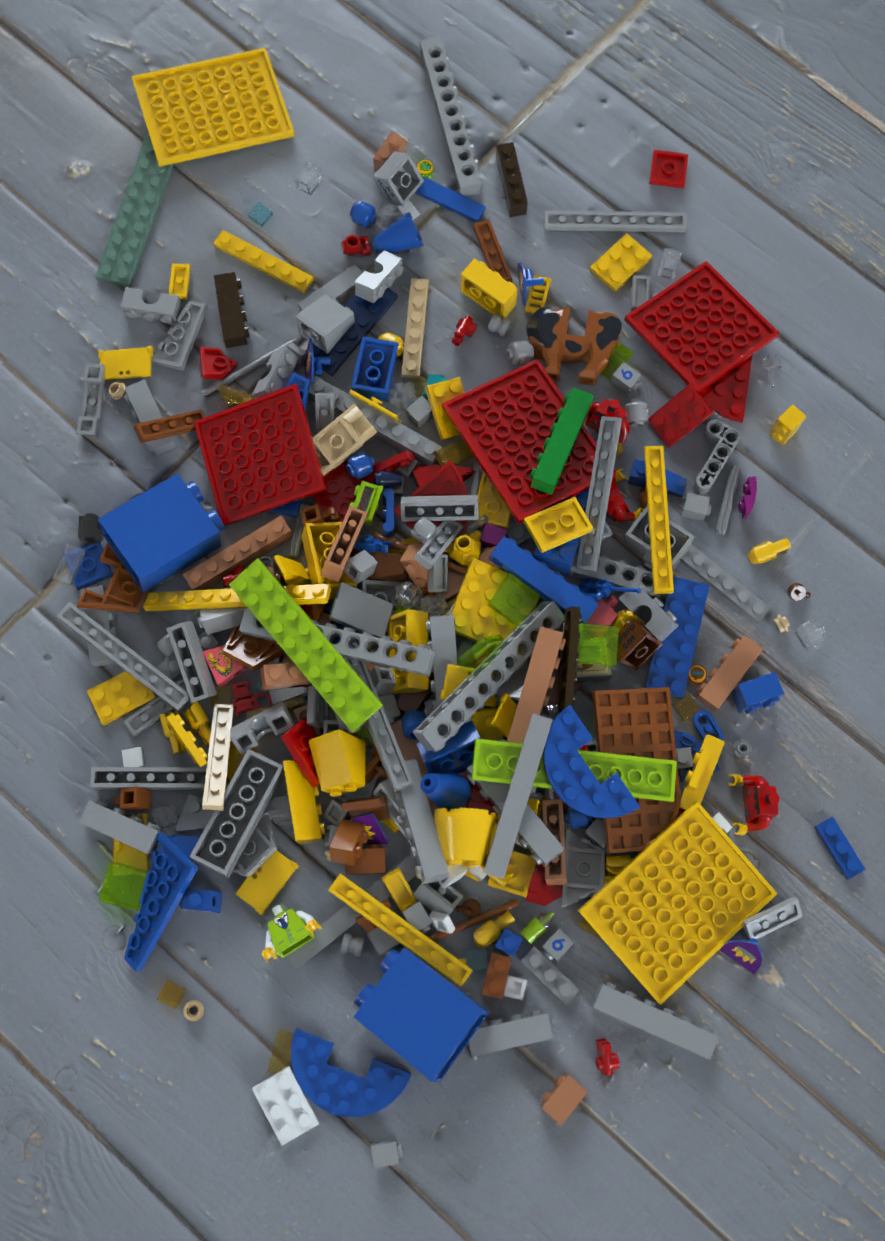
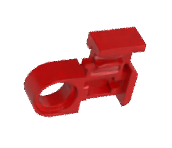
M249 680L232 684L235 697L232 703L237 717H240L239 714L252 710L261 712L270 708L273 704L271 696L265 692L252 695V692L248 690V686H250ZM261 696L269 698V704L266 707H261L258 703Z

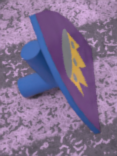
M520 262L517 264L522 302L523 306H525L526 287L544 285V278H534L532 270L527 269L525 271L523 264Z
M309 337L304 370L306 378L313 382L314 367L315 373L321 375L323 373L322 364L330 365V357L314 356L312 337Z
M374 813L359 815L351 819V821L365 823V829L368 832L367 845L389 844Z
M755 938L729 941L719 949L753 974L762 965V953Z

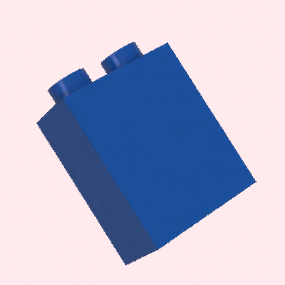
M178 473L98 519L103 537L143 593L221 547L220 532L225 529L221 518L215 510H211L208 513L204 511L199 504L204 501V497L198 486L193 481L185 484Z
M403 948L400 953L393 949L384 958L379 967L385 974L375 987L370 983L367 984L357 995L354 1004L359 1007V1010L354 1015V1018L431 1082H441L490 1012L409 949Z

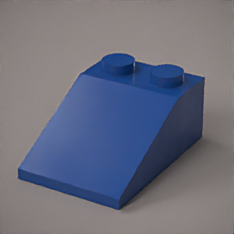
M362 336L351 389L366 398L371 399L374 397L378 400L389 402L399 343Z

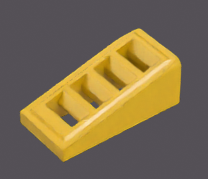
M534 275V278H544V285L531 286L525 313L534 314L539 309L530 306L531 304L541 306L540 308L545 307L551 278ZM532 297L542 299V301L532 299Z

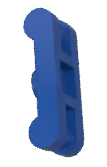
M386 488L383 490V504L386 506V508H383V520H386L383 524V536L389 538L390 536L394 537V492L391 488Z

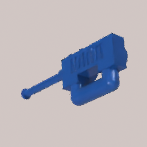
M585 578L579 586L581 593L585 596L593 597L596 602L601 601L603 597L608 598L612 591L641 593L640 588L615 587L613 582H608L606 579L595 581L591 578Z

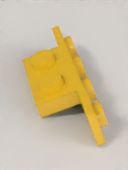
M709 734L705 736L699 753L696 752L693 757L692 763L694 767L692 771H688L685 777V782L687 783L680 799L679 808L687 810L695 801L701 804L725 743L723 740Z

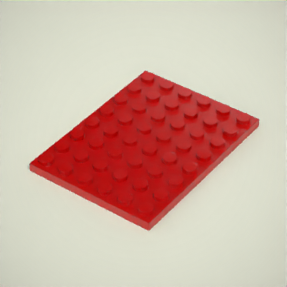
M538 359L442 403V409L518 524L522 523L524 518L564 502L590 488L597 443L583 425L553 494L550 495L531 487L532 479H529L532 469H537L538 464L536 462L540 452L544 453L545 451L543 448L547 437L551 438V427L553 423H557L559 420L557 419L559 409H564L565 406L563 404L564 396ZM615 469L613 471V477H615L617 473Z

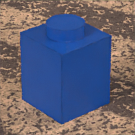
M505 928L495 948L514 957L523 938Z

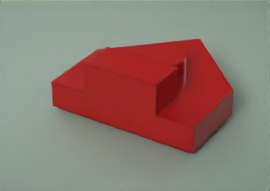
M200 347L199 349L200 375L203 379L221 380L237 368L238 362L234 359H229L219 348Z
M536 863L525 901L546 906L562 897V885H547L545 867L542 864L538 865Z

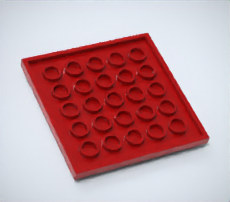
M707 261L627 314L624 319L687 385L692 383L699 393L779 336V332Z
M296 384L194 421L216 507L224 526L327 490L300 392Z

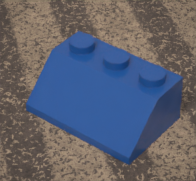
M473 721L464 723L459 728L458 733L450 737L445 742V746L439 751L426 750L421 742L417 743L428 773L458 774L467 770L473 764L475 739L481 738Z

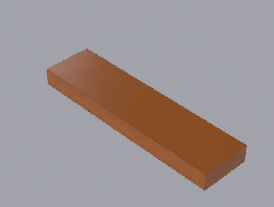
M490 219L474 223L473 229L488 268L493 272H498L507 282H512L511 273Z
M202 409L138 423L133 428L140 442L144 443L196 431L194 421L205 418Z

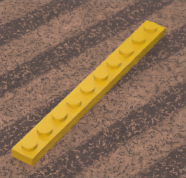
M330 584L283 586L298 605L326 604L331 593ZM232 588L148 592L143 605L145 611L247 607Z

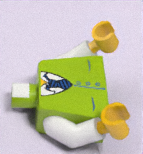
M282 904L277 905L272 909L275 918L268 922L269 929L266 932L265 949L262 951V956L266 963H268L270 957L277 959L276 953L284 958L316 938L314 934L315 929L319 928L321 930L322 927L313 916L303 911L296 912L292 908L285 911Z

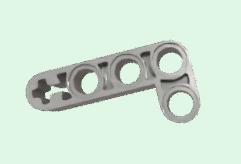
M711 420L704 431V438L716 445L693 485V490L697 495L702 496L709 492L740 439V434L737 430L719 420ZM710 429H715L717 433H712ZM726 438H731L734 442H729ZM717 453H723L725 457H720ZM708 467L714 468L716 472H711ZM706 479V484L702 486L701 484L703 480Z

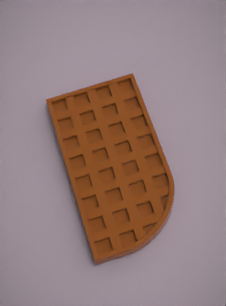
M670 687L592 692L598 752L677 761ZM676 766L674 802L634 798L640 808L620 817L604 818L607 853L644 850L675 821L681 798L678 766Z

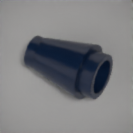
M385 471L375 472L374 483L378 486H384V488L401 486L402 474Z

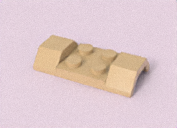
M355 404L350 406L313 437L323 477L333 468H337L377 433L376 429Z

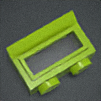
M362 481L361 485H357L355 488L354 496H357L355 502H351L349 506L367 512L364 524L372 526L380 497L383 496L384 486Z

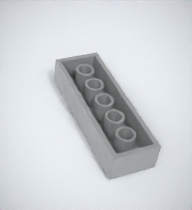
M250 749L247 750L225 791L224 809L214 811L190 855L194 862L229 879L285 774L284 766Z

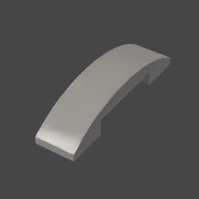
M86 363L83 380L85 382L82 413L78 418L76 434L96 436L104 401L105 365Z

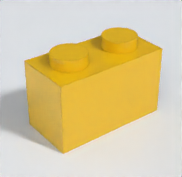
M792 404L776 420L769 434L774 441L784 445L798 431L807 416Z

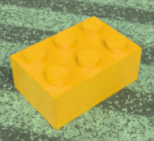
M474 258L461 273V292L492 315L496 313L502 319H505L516 307V286L512 282L504 280L498 272L490 270L484 262H479Z

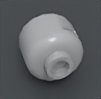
M525 340L511 342L508 349H506L507 360H510L511 364L515 366L528 364L534 357L533 346Z
M631 399V403L624 406V409L627 411L626 419H628L630 426H643L649 419L648 404L642 402V399Z

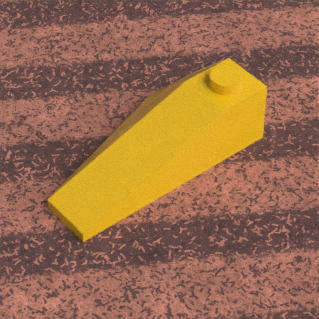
M280 555L273 557L287 586L312 585L308 567L304 569L302 563Z

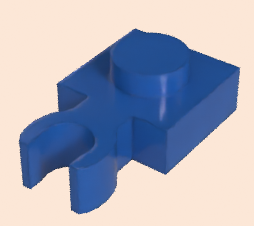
M365 535L355 543V547L359 551L388 553V550H391V542L380 541V539L374 538L371 535Z

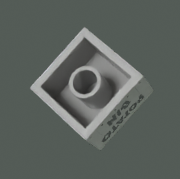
M397 151L392 153L373 176L388 202L404 206L424 182L410 155Z

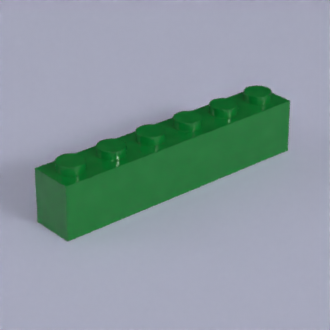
M574 387L570 394H566L563 404H565L564 409H559L557 419L559 420L557 423H553L551 427V438H546L543 446L545 451L544 453L540 452L536 462L538 467L537 469L533 468L529 479H532V488L550 495L553 494L591 408L594 398L593 394Z

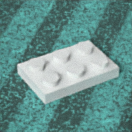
M290 1066L252 1087L282 1146L319 1124Z

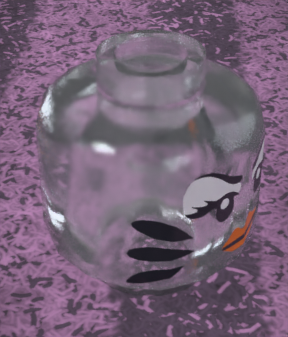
M409 581L402 584L399 583L394 589L395 602L406 609L417 608L423 600L422 590Z

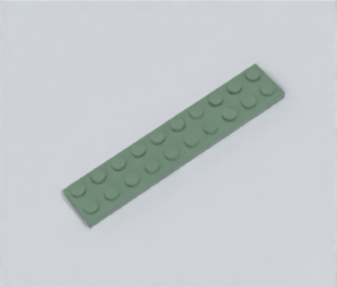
M148 130L95 276L98 281L128 288L132 286L174 165L159 167Z

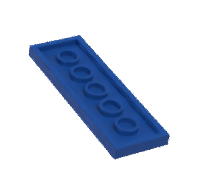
M673 576L674 592L667 594L663 609L666 612L671 611L677 617L675 622L679 626L652 655L645 688L670 687V695L683 698L710 585Z

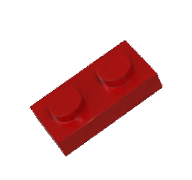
M405 450L374 465L376 472L394 473L395 469L409 466L410 462L416 460L413 452Z

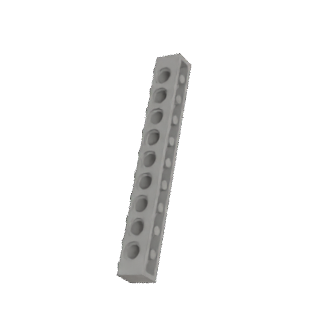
M440 37L420 40V54L458 192L465 197L479 194L481 186H483V179L477 172L479 171L478 161L474 160L473 157L475 156L473 145L469 143L471 141L469 130L465 129L466 118L465 115L462 116L461 114L462 104L461 101L457 100V87L453 86V72H449L450 62L449 58L445 57V44L441 43Z
M543 601L413 731L426 750H441L445 746V742L450 737L456 735L464 723L471 720L472 714L476 710L481 709L486 704L485 701L495 695L499 690L498 688L503 683L509 681L512 677L511 675L516 670L523 667L525 660L533 654L540 626L543 627V621L544 627L557 631L562 627L565 616L554 601ZM452 712H454V718H453V719L451 718Z
M245 608L239 631L245 635L275 641L265 627L261 628L260 621L250 609ZM312 620L342 657L430 677L435 653L430 650V646L419 644V647L412 646V643L409 641L400 640V643L394 642L393 638L387 636L377 638L369 632L363 631L362 634L355 633L356 630L344 627V630L337 629L336 625L326 623L323 626L319 625L318 621ZM340 636V642L333 644L334 638ZM359 640V646L352 649V643ZM377 644L378 650L371 653V647ZM392 649H397V654L394 657H389V652ZM411 653H416V659L409 662L408 656Z

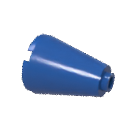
M410 212L404 214L374 238L375 242L372 244L376 253L380 252L381 254L384 250L394 253L424 246L417 226L412 221L413 217Z
M429 773L421 780L420 786L422 791L439 809L447 808V811H450V809L465 808L466 802L471 796V786L468 780L457 773Z

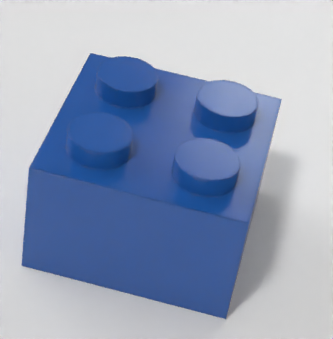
M776 672L740 683L731 692L739 714L745 712L746 715L757 711L762 706L767 708L775 705V702L780 701L779 697L784 694Z

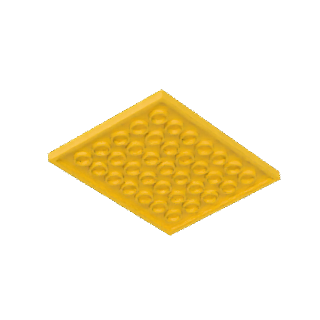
M266 48L131 76L159 167L295 137L294 129Z
M695 801L587 901L578 912L652 998L661 1005L743 927L742 921L756 915L778 893L701 804Z

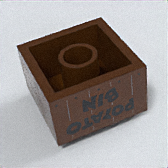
M633 618L624 625L617 635L610 639L606 647L619 662L637 671L664 643L658 640L644 624Z

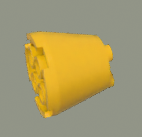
M447 808L435 809L434 822L447 866L462 865V863L465 868L482 866L495 824V813L488 815V810L473 808L450 809V811H447Z

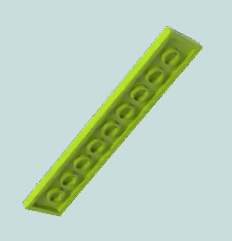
M257 558L229 584L352 732H355L383 706L382 702L260 559Z
M475 739L471 780L510 784L523 744ZM577 750L600 784L617 773L634 798L674 802L677 761ZM542 753L532 787L553 789L545 773L544 753Z

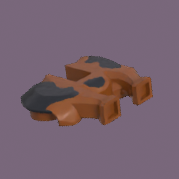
M542 307L535 311L526 325L527 336L534 349V359L543 360L546 366L544 369L550 378L560 382L561 362H582L586 365V368L579 373V384L596 385V378L608 367L611 355L619 343L622 332V323L619 317L610 312L588 310L585 336L568 335L570 308L554 309Z

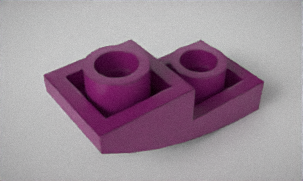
M756 476L748 477L745 484H743L744 496L738 503L739 513H742L743 519H747L755 503L757 492Z

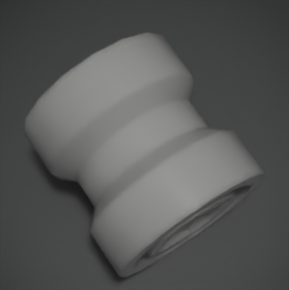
M495 313L489 323L488 330L498 332L500 336L505 338L510 330L512 321L502 319L500 315Z
M345 933L341 953H352L356 957H361L365 937H353L351 934Z

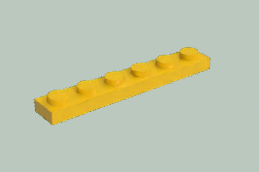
M225 230L220 232L213 243L215 248L304 294L314 281L313 276Z

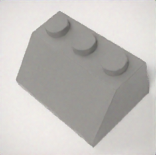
M647 506L626 532L624 539L626 544L643 555L646 552L651 555ZM669 520L673 571L683 558L695 536Z

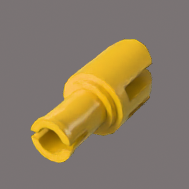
M783 538L774 543L766 541L756 545L749 551L748 560L753 564H762L775 559L777 553L791 548L788 538Z
M195 702L183 712V715L192 731L198 732L204 745L209 746L211 730L208 726L210 720L199 702Z
M177 710L174 711L175 716L179 714ZM167 712L166 715L164 713L159 714L164 736L170 739L173 755H177L178 752L179 754L186 752L164 719L172 714V712Z
M629 855L606 856L605 874L607 876H616L633 859Z
M506 911L495 921L488 920L475 930L474 943L478 948L488 947L500 938L502 930L515 922L510 912Z

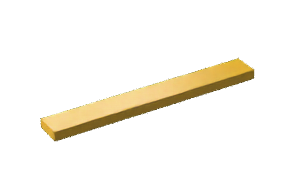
M644 446L653 594H671L674 592L664 448L663 446Z
M339 873L329 887L328 891L458 986L462 987L473 970L341 873Z

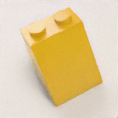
M340 729L309 740L322 791L329 793L330 796L339 797L343 793L354 792L358 788L365 786V741Z

